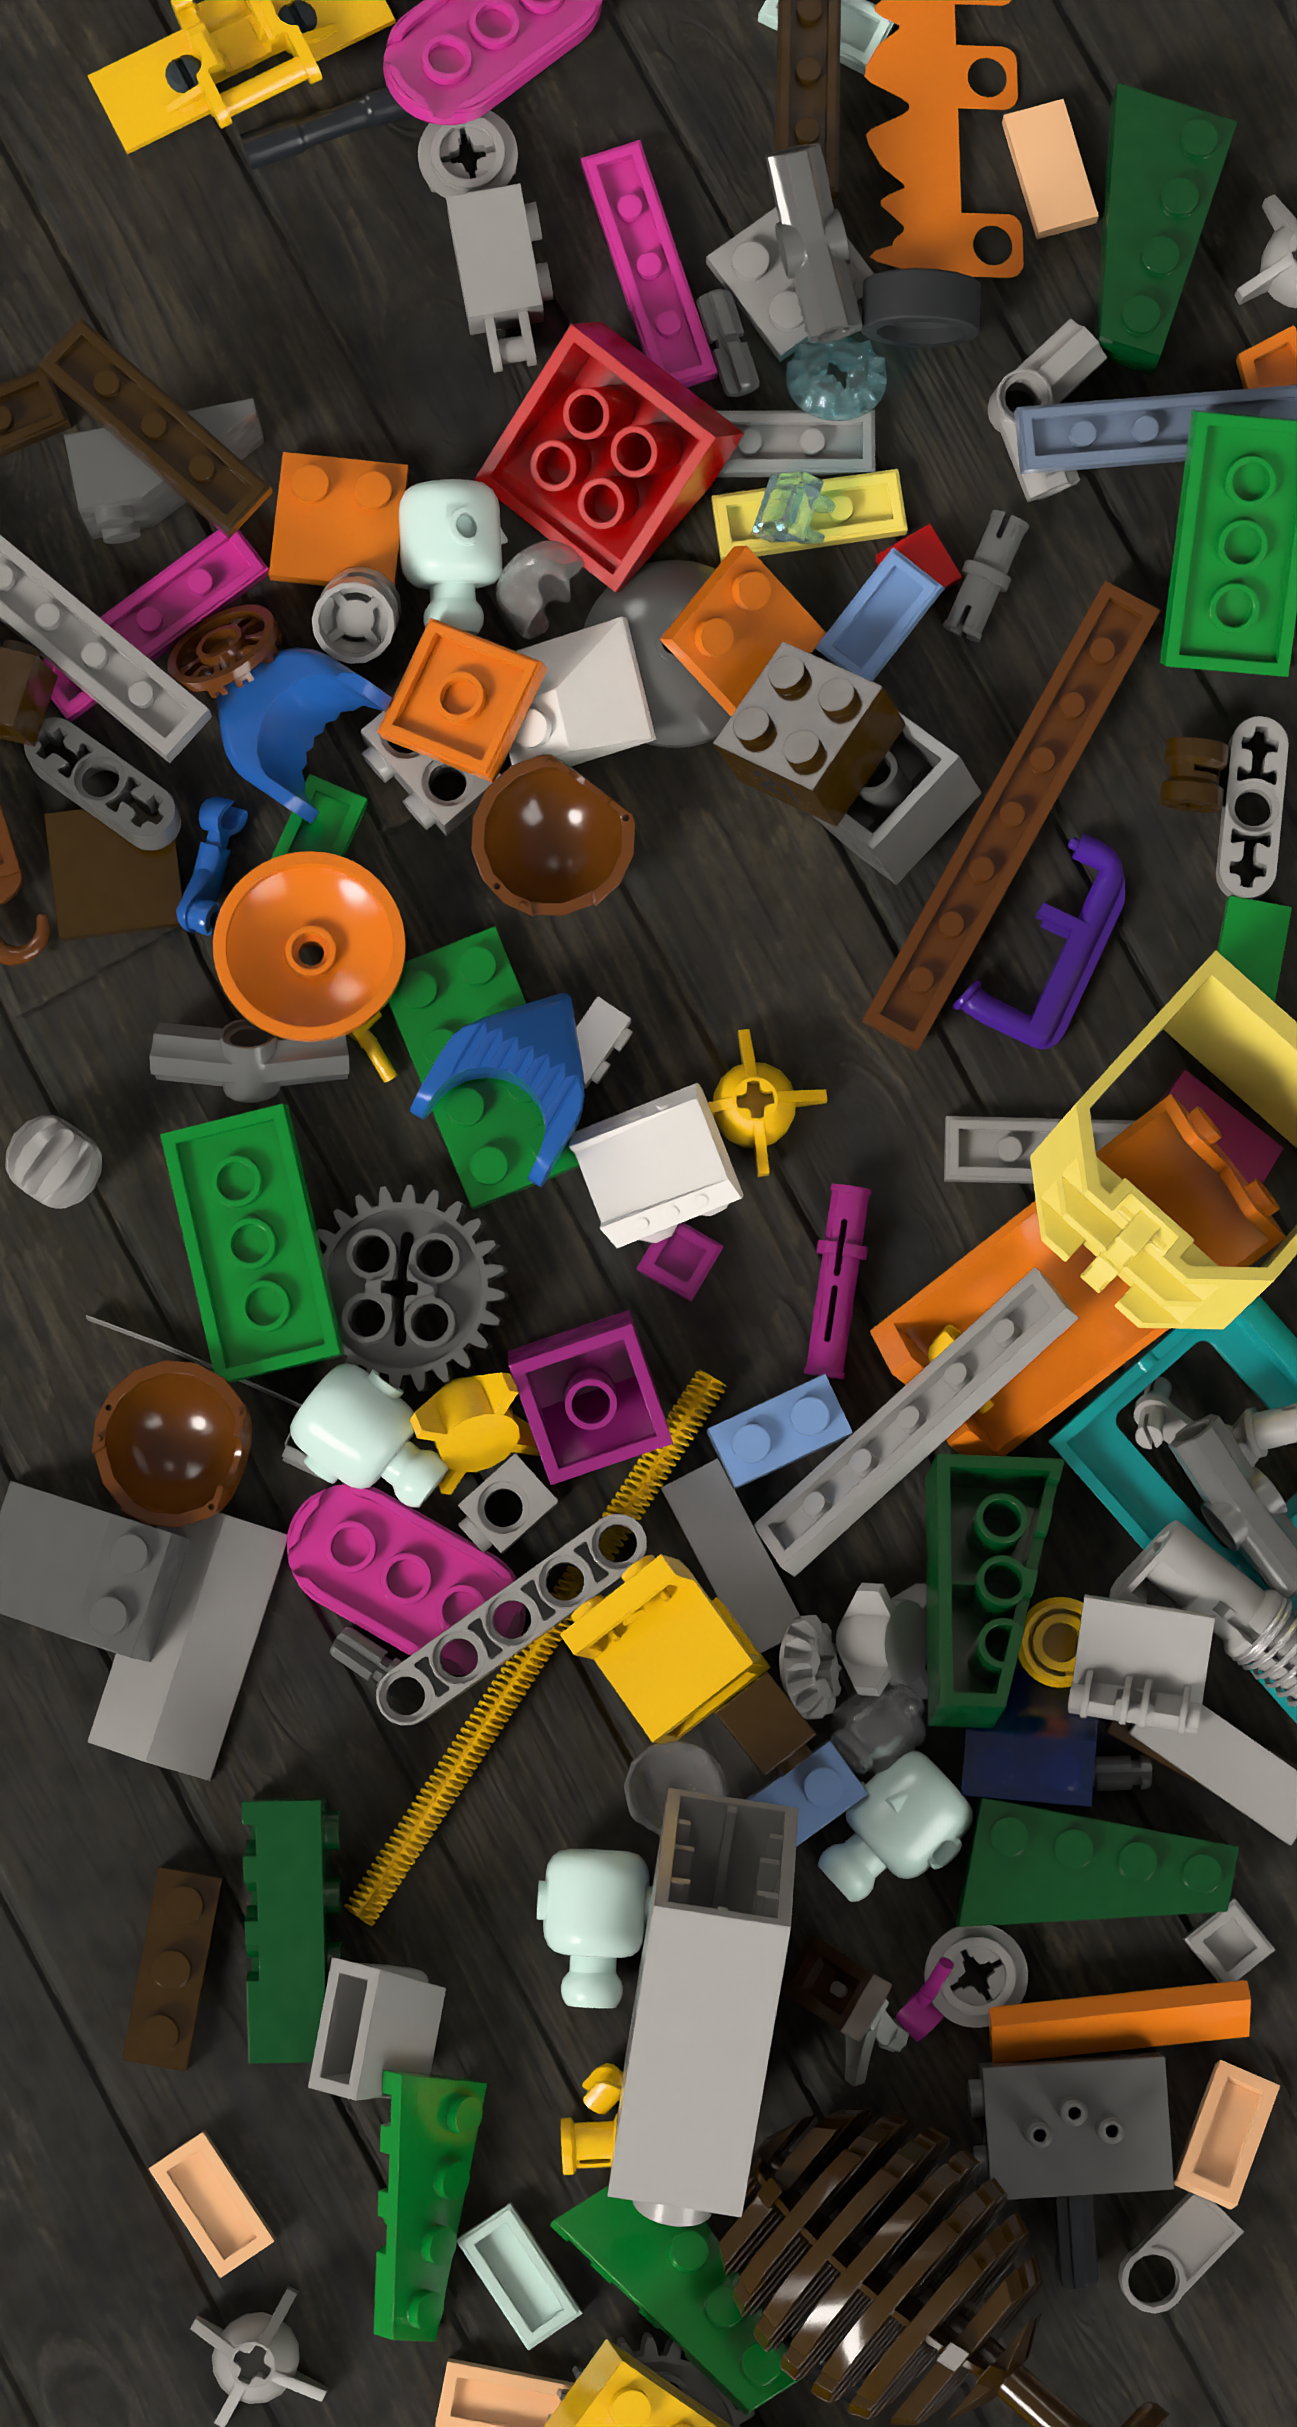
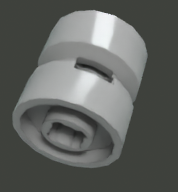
M367 567L348 568L335 575L321 593L312 616L313 633L321 649L333 659L348 664L366 663L379 656L391 642L398 626L402 612L400 595L393 582L380 571Z

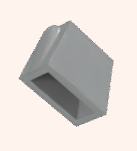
M332 1957L308 2088L355 2101L373 2098L391 2099V2095L382 2093L383 2070L430 2074L446 1988L430 1984L427 1975L416 1968L350 1962Z

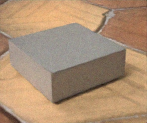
M1235 1898L1230 1899L1228 1912H1213L1182 1937L1217 1983L1237 1981L1275 1950Z

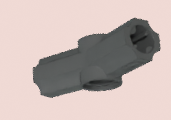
M812 143L780 149L765 155L779 218V222L775 224V232L785 274L788 279L793 278L798 305L801 309V316H803L805 324L804 329L807 332L809 343H829L845 339L847 336L861 331L863 324L847 267L850 264L847 236L840 212L837 208L834 209L829 189L830 183L821 146L819 143Z
M246 1018L233 1021L225 1025L223 1029L159 1022L153 1033L150 1071L151 1074L155 1075L156 1080L223 1086V1091L227 1097L239 1102L256 1103L275 1096L280 1086L348 1079L349 1054L346 1035L325 1041H293L272 1035L258 1028Z
M1209 1414L1202 1419L1192 1421L1175 1434V1438L1168 1446L1202 1497L1204 1503L1201 1504V1511L1216 1536L1229 1549L1241 1552L1269 1590H1276L1283 1598H1292L1297 1594V1529L1286 1516L1288 1509L1282 1496L1267 1476L1259 1469L1250 1465L1239 1444L1233 1438L1232 1433L1220 1416Z

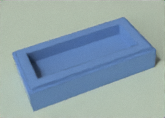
M892 548L822 638L816 649L837 666L873 682L945 587L897 549Z

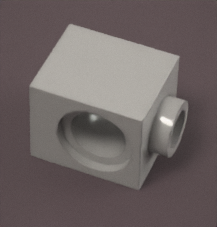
M515 1453L458 1505L467 1515L458 1525L483 1553L494 1545L503 1555L559 1504V1501ZM502 1490L514 1492L520 1497L523 1504L520 1519L508 1527L496 1526L486 1516L485 1508L488 1499L494 1493Z

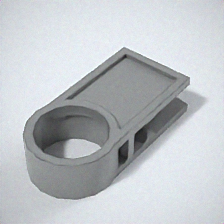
M1188 2192L1133 2250L1127 2253L1120 2264L1118 2275L1120 2288L1128 2301L1141 2311L1154 2314L1168 2311L1178 2304L1181 2297L1244 2231L1215 2202ZM1154 2254L1163 2256L1171 2261L1175 2270L1176 2280L1173 2290L1167 2297L1161 2301L1149 2303L1140 2301L1133 2296L1129 2288L1128 2278L1130 2269L1137 2260L1143 2256Z

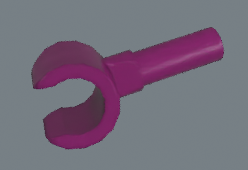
M946 1957L939 1959L926 1983L912 1994L907 2004L896 2015L898 2023L917 2042L924 2038L944 2017L932 2001L938 1995L954 1968V1963Z

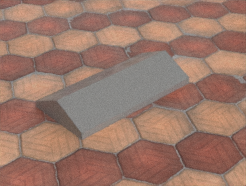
M222 1513L179 1528L157 1526L158 1529L189 1538L191 1541L151 1662L129 1658L116 1653L88 1742L208 1781L212 1779L287 1546V1534Z

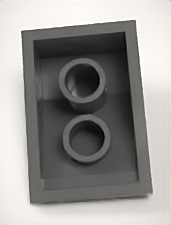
M253 398L186 411L240 460H243L265 443ZM105 428L64 435L78 510L92 539L103 537V542L108 544L132 541L141 536L140 530L155 527L187 502Z
M900 712L899 714L906 723L905 727L839 825L836 827L813 816L854 854L895 885L906 876L982 793L959 755Z
M10 1481L0 1511V1614L129 1658L151 1662L191 1539Z

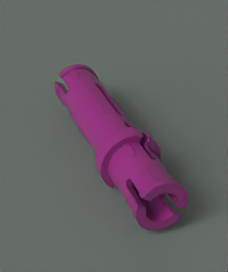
M831 1184L830 1190L832 1194L825 1239L818 1240L816 1253L822 1254L813 1310L807 1365L804 1368V1374L814 1376L826 1374L827 1378L844 1379L845 1373L843 1371L853 1317L860 1260H867L868 1247L862 1246L871 1189ZM846 1222H848V1223H847V1230H846L845 1242H844V1246H843V1253H842L843 1257H842L841 1271H840V1274L837 1276L838 1266H839V1260H840V1257H841V1250H842V1239H843L844 1225H845ZM838 1288L831 1340L828 1342L835 1289Z

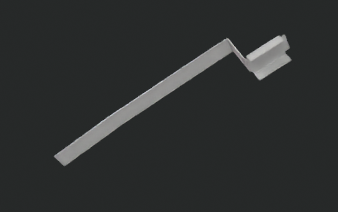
M86 1315L88 1321L156 1345L213 1370L211 1364L182 1351ZM246 1379L239 1381L295 1407L300 1408L302 1404ZM290 1431L285 1441V1450L282 1454L284 1458L282 1461L320 1478L304 1463L307 1454L288 1446L292 1437Z

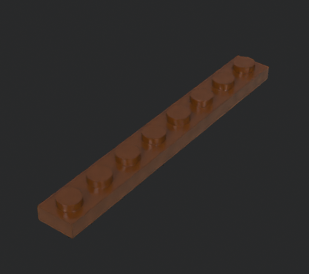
M1104 581L867 1010L862 1023L918 1052L1160 612L1159 609Z

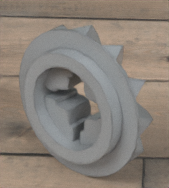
M488 111L473 121L459 125L429 123L421 136L418 147L419 169L431 192H436L444 198L451 195L507 186L513 175L516 174L518 149L515 137L507 123L492 111ZM466 134L467 143H471L474 152H485L486 157L477 160L476 178L470 179L469 172H465L462 163L452 164L450 159L459 156V145H462L460 135Z
M816 1615L798 1616L790 1622L783 1637L779 1654L780 1676L786 1696L801 1716L808 1720L823 1718L825 1714L833 1713L836 1705L835 1697L841 1692L838 1676L842 1667L838 1664L836 1643H832L831 1629L828 1624L821 1623Z
M991 1925L954 1927L940 1937L931 1947L924 1970L925 1983L941 1957H946L954 1963V1968L938 1995L932 2001L934 2006L947 2019L966 2027H988L989 2008L1021 2003L1028 1984L1027 1963L1019 1945L1003 1930ZM964 1949L968 1956H973L974 1960L979 1964H985L988 1961L992 1964L999 1959L1001 1961V1964L994 1967L993 1972L989 1973L986 1977V1982L989 1986L987 1991L991 1997L987 2001L981 1992L978 1993L972 1985L964 1988L959 1986L953 1990L950 1988L951 1985L958 1982L957 1978L965 1973V1967L962 1963L964 1958L960 1953Z

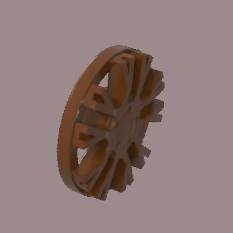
M259 605L231 607L206 618L190 629L171 651L167 662V670L171 678L194 697L201 691H208L211 698H217L219 693L222 696L228 694V684L233 681L238 688L244 686V680L249 683L253 681L254 678L250 671L260 662L272 663L275 660L273 656H277L279 652L276 646L282 644L283 636L275 618L267 608Z

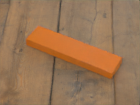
M1239 1980L995 2006L989 2008V2045L992 2064L1249 2037L1251 1996L1248 1982Z

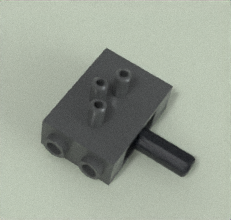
M1160 2053L1025 2060L993 2064L992 2062L978 2063L979 2079L968 2080L970 2118H982L983 2145H972V2156L982 2163L980 2166L981 2170L974 2180V2184L982 2185L989 2179L996 2178L1007 2192V2200L1054 2197L1059 2282L1063 2288L1086 2289L1096 2286L1098 2282L1093 2195L1174 2190L1165 2057Z

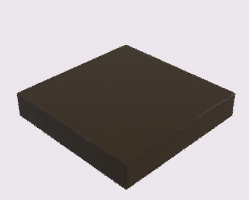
M135 802L128 804L136 812L141 825L147 821L155 825L161 822L162 817L158 810L154 814H149L138 807ZM84 809L44 814L58 935L61 942L181 927L177 921L176 909L183 896L176 838L164 848L143 850L134 846Z

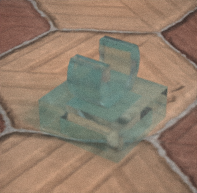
M804 471L771 474L751 533L770 543L791 541L801 544L823 543L825 535L814 531L809 524L813 512L831 513L834 511V502L827 496L820 495L824 481Z

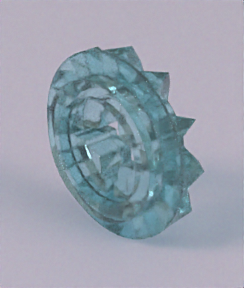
M850 336L829 343L814 342L809 345L799 343L795 356L787 364V388L794 402L802 410L814 417L829 421L855 419L871 411L880 402L885 393L887 384L885 357H878L874 353L870 340L859 343L853 341ZM828 363L837 365L841 372H847L846 389H843L841 382H837L833 375H827Z

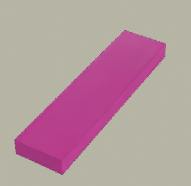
M637 140L581 158V167L644 355L686 388L716 379L718 372L641 141Z
M239 529L230 539L217 530L100 618L153 662L175 646L190 629L206 618L222 611L269 576V568ZM45 658L42 660L58 676L51 700L69 722L74 721L97 704L93 698Z

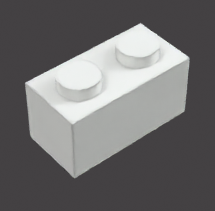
M600 997L595 999L576 1027L584 1073V1088H587L591 1081L596 1084L601 1081L611 1065L606 1062V1059L614 1048L620 1052L633 1033L628 1029L631 1024V1018Z

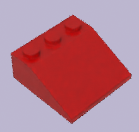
M605 323L571 324L474 480L489 486L501 502L614 592H621L713 484L745 433Z

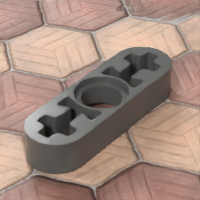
M57 717L44 719L35 747L24 744L25 754L34 772L41 779L134 846L143 850H158L172 843L177 837L181 828V817L172 796L161 786L68 720ZM50 743L53 746L59 747L64 743L70 757L77 762L73 771L69 763L59 755L52 753L47 757L43 750L45 746ZM100 771H111L119 775L118 786L109 795L95 797L86 792V784L94 774ZM132 796L136 805L145 812L154 814L158 810L162 817L161 822L155 825L147 821L141 825L136 812L128 805Z

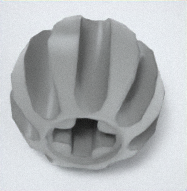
M42 1115L27 1121L14 1133L6 1150L5 1168L13 1183L37 1201L51 1208L62 1209L81 1202L94 1189L101 1174L102 1154L97 1144L81 1130L58 1116Z

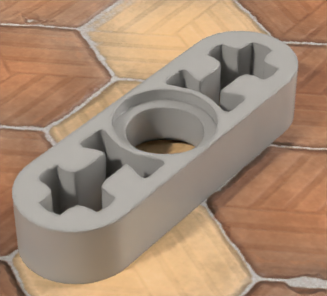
M1263 716L1252 717L1243 721L1231 736L1228 744L1229 753L1225 773L1216 866L1217 883L1222 892L1228 897L1230 895L1256 900L1263 896L1271 887L1277 873L1289 743L1283 727L1275 720ZM1255 732L1263 733L1264 743L1274 746L1275 752L1266 754L1262 760L1260 777L1273 776V784L1257 778L1237 780V772L1248 776L1251 772L1252 751L1242 749L1241 743L1249 742ZM1253 792L1260 794L1266 799L1269 804L1270 815L1264 824L1248 826L1237 818L1234 807L1235 801L1240 795ZM1231 834L1245 840H1256L1266 837L1268 840L1267 847L1260 843H1256L1253 847L1252 866L1256 869H1261L1263 877H1255L1250 887L1240 886V876L1230 873L1229 866H1237L1243 857L1245 842L1231 843Z

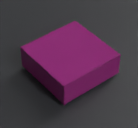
M682 1222L677 1225L672 1236L658 1243H651L636 1270L692 1302L724 1246Z

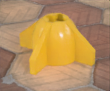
M750 1029L738 1030L742 1064L733 1067L720 1079L714 1092L713 1102H708V1106L715 1119L717 1128L729 1141L743 1148H754L757 1176H769L767 1146L774 1144L787 1133L794 1119L796 1107L825 1104L828 1101L826 1089L793 1090L791 1082L779 1069L766 1063L755 1062Z
M500 1372L454 1379L445 1384L412 1415L410 1422L418 1439L432 1440L440 1459L448 1467L446 1475L438 1484L442 1494L451 1495L466 1472H478L491 1468L505 1460L511 1452L540 1456L529 1423L513 1414L510 1407L518 1394V1389L511 1374Z

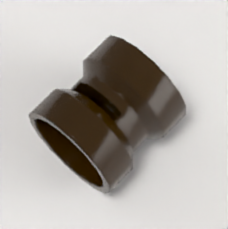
M1173 737L1167 739L1164 761L1169 765V776L1161 784L1159 804L1170 809L1186 812L1214 813L1221 811L1224 789L1219 785L1220 772L1227 766L1229 746L1219 741L1196 737Z

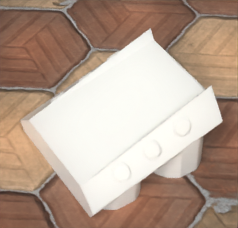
M698 1083L576 1131L572 1135L569 1148L576 1155L600 1218V1229L616 1248L637 1240L658 1243L672 1236L679 1223L699 1215L712 1216L726 1209L729 1203L741 1199L744 1195L708 1106L704 1091Z

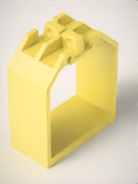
M1215 950L1030 1155L1041 1241L1065 1262L1081 1244L1088 1248L1096 1258L1080 1277L1095 1291L1100 1293L1118 1275L1130 1288L1114 1306L1138 1328L1224 1329L1280 1275L1297 1255L1296 1225L1260 1267L1218 1266L1192 1243L1194 1239L1139 1189L1126 1178L1122 1180L1096 1157L1090 1109L1162 1029L1297 1148V1022Z

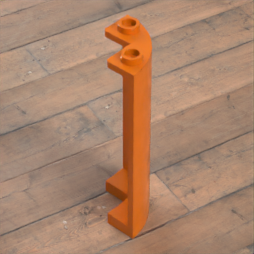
M1169 1094L1096 1152L1097 1158L1122 1180L1126 1178L1187 1232L1194 1239L1192 1243L1218 1266L1249 1267L1286 1238L1272 1217L1280 1209L1278 1203L1257 1178L1248 1184L1235 1165L1217 1145L1216 1141L1222 1137V1134L1211 1118L1199 1106L1189 1113L1172 1094ZM1036 1200L870 1330L891 1373L907 1385L930 1364L928 1358L929 1347L945 1326L953 1325L960 1331L965 1332L1035 1267L1050 1279L1079 1317L990 1399L994 1404L991 1409L983 1414L977 1410L946 1439L948 1444L961 1455H1007L1169 1329L1138 1328L1114 1306L1130 1288L1118 1275L1100 1293L1085 1282L1080 1276L1096 1256L1083 1244L1066 1262L1044 1244L1040 1236Z

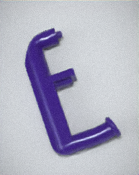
M1085 833L1082 834L1080 839L1072 837L1069 840L1068 847L1074 850L1071 858L1099 872L1078 917L1071 916L1046 903L1039 907L1035 918L1042 921L1041 928L1065 938L1066 941L1032 1015L992 997L980 988L982 984L979 980L974 981L953 1004L955 1010L961 1008L984 1025L1041 1050L1050 1049L1057 1045L1064 1036L1125 902V878L1120 858L1110 846Z

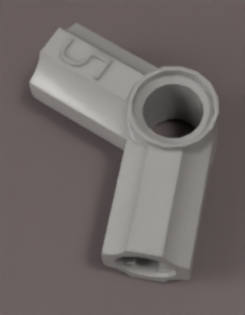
M1071 318L1017 369L1002 379L988 403L989 420L1002 435L1027 502L1041 500L1060 493L1080 481L1077 470L1020 474L1015 416L1009 410L1005 401V394L1007 392L1018 390L1029 395L1034 406L1060 404L1107 360V356L1101 349L1099 341L1085 326L1077 324Z

